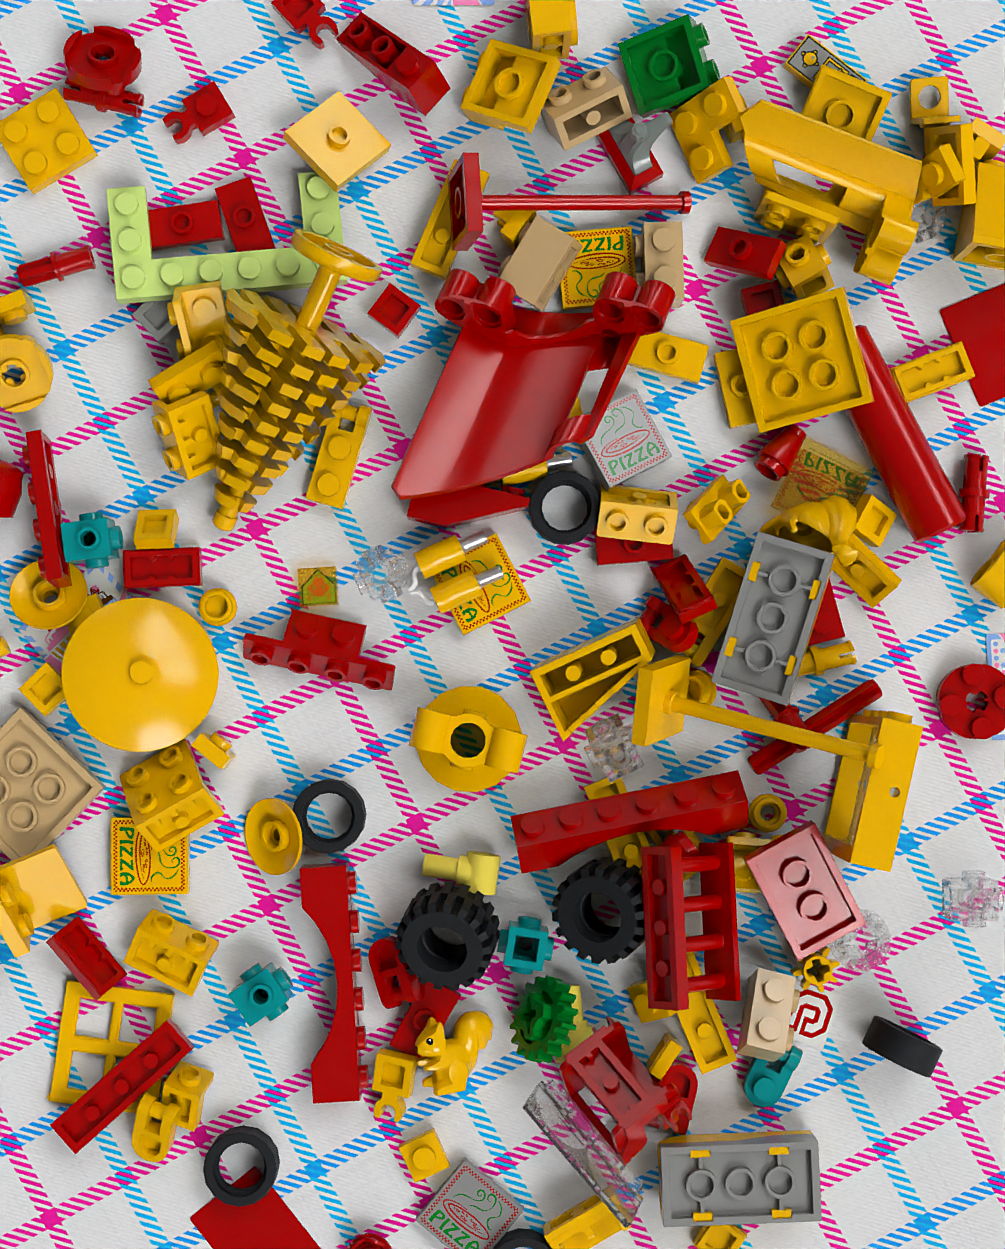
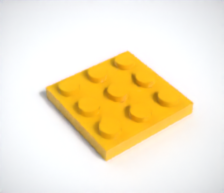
M845 287L730 321L759 433L874 402Z

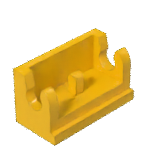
M610 1186L543 1224L544 1237L552 1249H590L621 1230H628L631 1228V1223Z

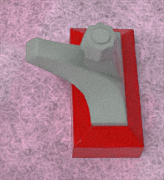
M668 112L644 123H635L631 117L596 135L629 195L663 177L664 173L650 149L656 139L673 123Z

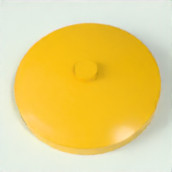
M130 598L116 601L92 613L72 635L64 653L61 670L63 694L67 706L77 723L97 741L109 747L127 752L161 750L180 742L190 735L202 723L211 709L219 679L217 656L210 638L201 625L192 616L175 605L151 598Z

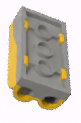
M758 531L711 682L786 706L790 704L827 587L835 554Z
M811 1130L682 1135L661 1140L657 1144L659 1202L664 1227L822 1221L818 1140Z

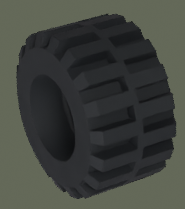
M603 857L598 861L596 859L591 860L569 875L557 888L559 893L554 896L552 905L558 908L552 912V921L559 922V927L555 931L558 937L564 935L566 938L565 947L569 951L573 947L577 949L578 953L576 956L583 960L591 956V963L600 964L605 959L607 964L615 963L620 958L623 960L645 941L643 881L638 875L641 869L635 864L630 868L626 867L627 860L618 858L612 862L611 857ZM592 892L604 894L616 904L621 917L620 927L608 926L596 917L591 907Z
M446 881L443 887L437 882L430 884L428 890L425 888L421 889L416 897L412 898L396 931L398 936L395 940V949L400 950L398 954L400 963L408 964L406 971L411 976L414 974L420 977L418 982L424 985L427 982L433 983V989L442 990L443 986H448L449 990L452 991L458 990L460 984L465 988L473 985L475 978L479 980L484 975L499 940L500 930H498L500 922L498 915H492L495 909L491 902L484 903L482 900L485 895L479 891L475 894L470 892V886L463 883L461 888L455 887L453 881ZM446 927L452 929L462 937L465 943L459 945L446 943L439 939L431 928Z

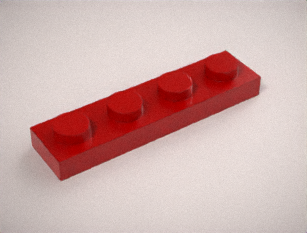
M41 429L25 432L27 446L22 447V454L26 467L28 469L31 468L32 482H28L27 485L28 495L32 505H36L38 517L33 519V530L36 540L38 542L41 541L43 555L38 557L39 571L42 578L46 579L57 589L72 586L69 563L65 562L60 526V523H63L51 440Z
M169 1017L53 1121L50 1126L68 1147L77 1154L195 1046Z

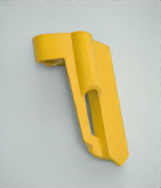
M760 99L745 110L740 116L745 132L744 148L748 165L755 177V182L792 200L839 217V223L866 235L853 272L890 286L898 272L902 258L910 250L919 228V223L911 220L923 161L763 99ZM774 160L830 181L833 185L826 193L820 194L781 179L776 173Z

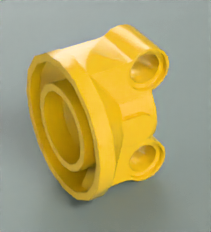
M460 686L441 693L426 708L418 707L408 745L417 749L422 766L436 782L455 791L478 792L497 785L510 772L519 773L528 735L522 734L515 711L500 695L483 687ZM464 723H473L479 726L485 735V746L482 752L472 758H464L457 755L451 746V735L454 729Z

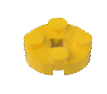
M17 334L1 335L0 407L5 408V411L13 413L29 411L40 405L51 389L54 376L52 360L47 351L32 336H20ZM14 364L17 368L21 367L24 370V373L21 374L20 382H15L12 377L6 378L4 376V373L8 371V365Z

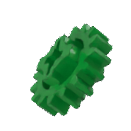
M537 976L535 977L534 984L528 982L525 984V995L518 994L517 999L520 1005L518 1008H513L511 1012L514 1015V1022L510 1024V1029L516 1030V1034L511 1039V1042L518 1045L516 1053L525 1056L524 1059L537 1063H551L553 1056H562V1044L570 1045L571 1041L568 1033L569 1031L576 1030L577 1026L573 1024V1019L578 1014V1009L572 1008L576 995L569 993L571 988L569 984L563 983L561 979L545 976L543 978Z

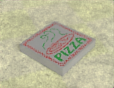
M637 389L611 401L594 437L581 444L605 491L672 457Z
M465 1157L419 1212L415 1221L449 1249H493L523 1213L524 1206Z

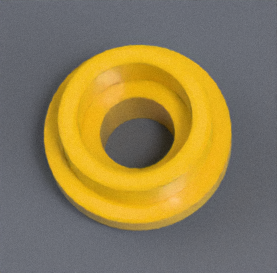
M761 794L750 803L748 817L756 829L763 832H773L781 828L785 823L787 809L779 797L773 794ZM769 805L773 808L774 813L770 819L764 820L760 815V811L764 806Z

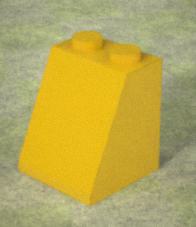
M984 160L983 162H978L975 166L976 203L966 204L962 207L953 261L1005 271V163L998 160Z

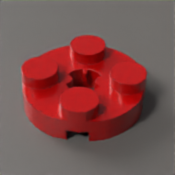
M94 26L93 33L82 35V30L73 33L64 45L63 54L67 79L75 85L95 91H104L108 95L117 96L123 94L126 91V86L132 84L141 73L142 54L140 47L138 49L135 46L134 38L121 29L111 26ZM106 56L109 57V60H101V58Z
M972 663L955 668L945 675L938 686L936 701H938L937 708L940 720L949 731L966 739H988L1005 729V675L1001 671L987 664ZM981 692L985 698L982 699V701H985L983 709L976 708L973 712L970 711L966 706L970 704V702H966L967 695L969 693L976 695Z

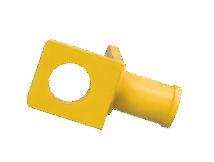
M946 76L911 79L909 82L910 124H920V128H924V157L930 154L929 128L950 126L951 122L961 121L960 115H949L948 77ZM926 86L935 87L940 95L937 105L930 109L924 108L919 102V93Z

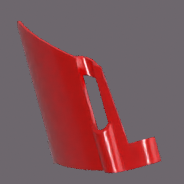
M462 269L450 270L435 301V309L443 317L461 327L391 485L399 500L445 494L495 481L552 459L556 448L563 444L575 442L580 445L593 438L640 336L662 331L676 296L673 288L659 280H648L643 283V286H639L636 280L628 274L614 271L606 275L593 306V312L550 313L513 308L516 291L506 280L489 277L484 280V283H480L468 271ZM608 369L591 414H582L569 418L587 372Z

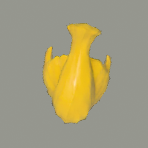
M832 495L819 502L813 501L798 504L767 521L759 529V532L834 553L839 563L845 567L855 562L858 554L857 549L847 545L848 538L856 528L857 510L842 496Z

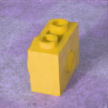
M525 0L530 50L555 56L558 59L569 58L570 46L578 45L575 0Z

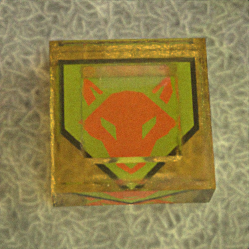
M336 566L298 569L300 607L339 605Z

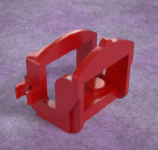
M607 1016L608 1027L604 1025L599 1030L593 1027V1034L564 1056L565 1061L560 1065L559 1073L563 1081L562 1085L565 1093L599 1140L625 1166L645 1146L647 1136L644 1127L651 1120L654 1119L664 1130L670 1127L677 1132L676 1122L679 1120L678 1114H685L689 1120H692V1115L688 1106L682 1101V1097L679 1095L675 1085L670 1083L665 1087L661 1086L631 1051L624 1026L620 1022H614L612 1018ZM585 1086L617 1123L611 1133L578 1094Z

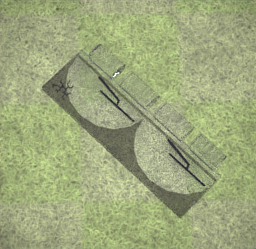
M553 1079L546 1084L542 1080L536 1085L522 1108L625 1228L630 1226L644 1199L639 1194L644 1185L627 1165H622L619 1169L616 1167L620 1161L598 1137L594 1139L590 1137L594 1134V1131L575 1106L567 1110L566 1106L571 1100Z

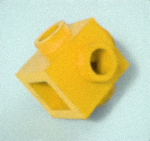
M808 233L798 239L785 243L787 247L775 272L783 290L791 287L796 298L801 300L823 293L835 286L827 267L832 262L822 243L815 246Z

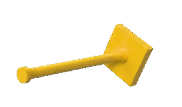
M675 655L639 668L631 738L632 744L646 747L683 732L684 716L689 715L867 762L868 767L879 769L883 763L885 747L881 744L873 743L871 746L687 699L691 658Z

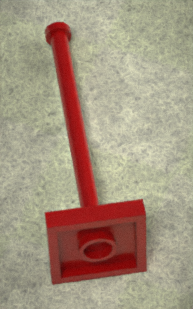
M463 152L448 175L453 251H468L483 233L482 211L678 210L679 214H689L692 206V198L689 191H680L678 195H482L479 153Z

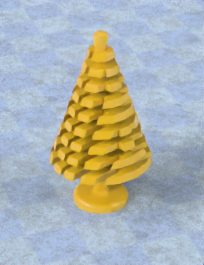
M295 229L291 238L295 250L319 264L302 308L291 303L287 306L282 300L265 295L263 301L255 291L241 289L239 296L234 288L226 290V309L234 316V319L232 320L228 313L225 314L224 331L229 339L227 344L223 343L222 356L227 363H223V367H221L220 379L225 387L220 389V406L230 417L226 416L224 411L219 413L218 428L225 438L224 440L217 438L216 450L221 458L227 460L219 459V461H216V477L225 484L216 483L214 485V499L221 505L216 510L212 519L214 526L223 531H232L238 520V512L248 513L257 504V500L252 495H265L270 490L273 483L269 478L276 479L278 476H282L289 468L286 462H288L290 457L296 461L305 450L300 441L303 439L307 445L314 442L321 434L319 427L329 425L336 418L337 412L335 409H343L348 403V399L353 395L352 392H356L358 388L362 389L370 381L367 375L370 370L376 373L386 363L383 354L367 341L350 332L348 337L338 324L323 318L342 275L370 283L380 278L383 271L382 267L363 254L313 232Z

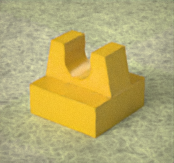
M978 117L972 122L974 165L980 159L983 161L992 160L1005 144V135Z
M536 211L493 212L494 217L498 219L497 225L502 228L500 233L507 247L515 252L519 245L518 237L527 223L533 222L537 215Z

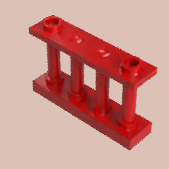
M733 842L699 843L700 855L682 857L681 846L641 847L648 1008L675 1011L689 1009L688 993L706 991V999L741 1000ZM700 871L701 895L684 897L683 873ZM702 911L703 935L686 937L685 913ZM704 951L705 975L688 977L686 953Z

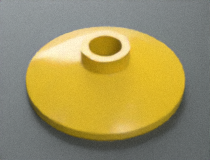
M38 561L27 565L17 574L10 588L9 599L13 612L21 622L35 629L50 630L67 625L81 613L86 604L88 588L81 571L69 563L72 586L57 589L46 579L42 578ZM49 596H58L54 602L45 603Z
M276 798L262 799L251 807L245 822V841L251 858L261 870L271 875H281L291 871L300 859L303 844L301 827L295 813L285 802Z

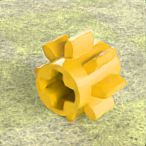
M827 946L821 948L819 952L816 951L799 960L797 967L790 970L793 976H803L800 981L802 989L806 990L810 984H814L817 990L822 993L824 992L823 984L829 980L837 983L838 980L832 974L833 968L838 967L840 962L836 959H827L830 953V949ZM816 959L823 966L817 968L818 974L814 976L807 969L813 966L812 960Z

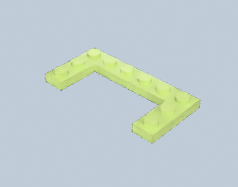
M316 172L298 173L304 230L327 237L344 245L338 191L335 192ZM145 186L106 189L115 292L118 304L172 300L175 287L219 280L223 295H226V290L232 288L238 294H240L241 289L266 292L310 288L318 270L319 264L300 254L294 247L153 259ZM342 275L337 285H347V276Z

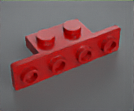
M294 609L291 611L283 641L245 633L243 639V658L251 660L257 665L266 666L270 664L284 667L294 673H311L325 676L327 679L335 682L348 681L362 684L372 690H392L396 668L393 664L360 658L367 625Z

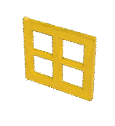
M67 980L51 1093L47 1095V1099L50 1102L72 1105L88 1091L68 1087L73 1051L105 1055L104 1077L115 1067L116 1057L125 1058L140 1044L119 1041L124 1004L157 1008L154 1025L155 1031L169 1017L172 1019L175 994L113 986L98 999L99 1001L114 1002L109 1037L105 1039L76 1035L81 998L92 1000L94 998L78 980ZM163 1076L145 1092L158 1098L157 1102H160ZM139 1097L123 1112L136 1114L142 1098Z

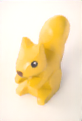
M476 1010L465 1012L455 1023L453 1038L445 1039L442 1023H437L433 1017L428 1019L427 1025L418 1036L414 1047L416 1053L422 1056L417 1059L416 1064L424 1066L425 1071H433V1074L422 1080L423 1087H434L433 1093L436 1096L466 1090L468 1076L477 1063L478 1050L485 1049L488 1041L492 1039V1029L494 1027L487 1013Z

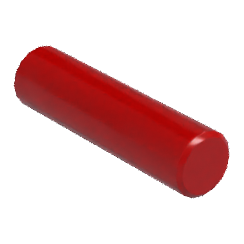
M858 325L855 328L874 402L845 409V412L914 542L922 543L963 522L966 519L967 513L867 326Z

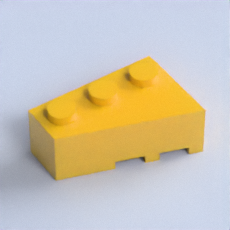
M639 617L541 661L530 671L563 742L615 692L620 690L639 672L640 667L645 666L652 660L656 651Z

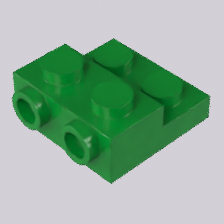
M689 14L618 44L639 116L643 119L678 104L682 106L721 79L714 59L707 60L704 47L710 45L705 26L702 22L696 24V21Z

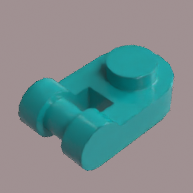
M792 1045L789 1052L785 1051V1054L778 1059L781 1063L777 1071L766 1066L767 1060L753 1057L743 1080V1090L749 1101L759 1107H770L777 1103L793 1071L798 1067L803 1051Z

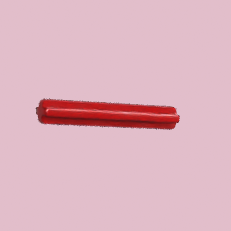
M873 679L867 680L803 722L810 731L825 734L881 698L883 695L882 690ZM776 739L749 756L747 761L754 773L761 775L794 754L795 751L788 741Z

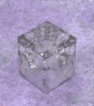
M382 545L362 552L363 560L356 562L359 572L353 574L362 595L369 593L371 599L376 600L380 598L382 603L403 595L401 588L408 586L405 576L411 574L403 553L395 555L391 547L384 550ZM377 566L387 567L388 575L385 579L378 580L374 577V570Z
M619 713L601 719L584 730L589 741V745L585 746L584 750L593 767L595 768L600 765L610 783L644 766L636 747L638 745L631 743L633 723L625 726Z
M961 871L962 877L942 878L943 917L951 921H962V926L975 928L986 927V921H999V910H1003L1004 907L1003 889L998 887V881L986 877L985 871Z

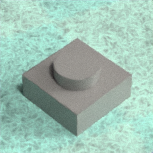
M171 300L144 302L132 314L160 345L178 329V325L172 326L169 320L167 303L172 302Z

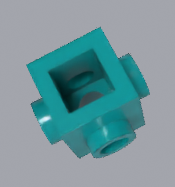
M102 512L80 514V521L60 523L65 562L74 565L85 563L86 569L108 567V560L120 559L118 549L123 548L121 527L115 526L114 520L107 517L103 518Z
M519 916L518 921H509L508 930H500L497 952L504 953L503 965L510 966V971L521 974H533V970H543L544 960L551 961L554 938L548 937V927L541 925V919ZM522 936L532 938V946L527 949L521 948L518 945L519 938Z
M271 962L262 968L257 963L239 976L243 982L234 987L228 994L249 1027H251L265 1016L269 1021H272L289 1008L286 1002L293 995L290 990L293 987V983L282 967L276 969ZM260 989L266 990L268 995H264Z

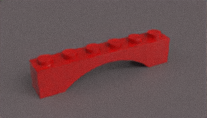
M736 770L510 816L521 873L558 867L592 846L632 833L677 829L715 835L748 828V799L739 771Z
M349 862L303 865L299 869L302 909L316 923L325 938L334 961L337 979V1005L332 1027L326 1041L311 1063L313 1104L360 1101L363 1089L369 1088L368 1065H361L360 1050L367 1048L366 1027L359 1026L358 1011H364L363 987L356 986V972H362L361 948L354 949L353 933H360L359 910H352L351 895L358 892L356 871H350Z

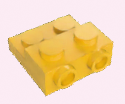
M490 39L486 50L479 56L477 71L471 84L466 87L463 93L460 108L470 121L502 131L506 126L531 134L562 64L555 56Z

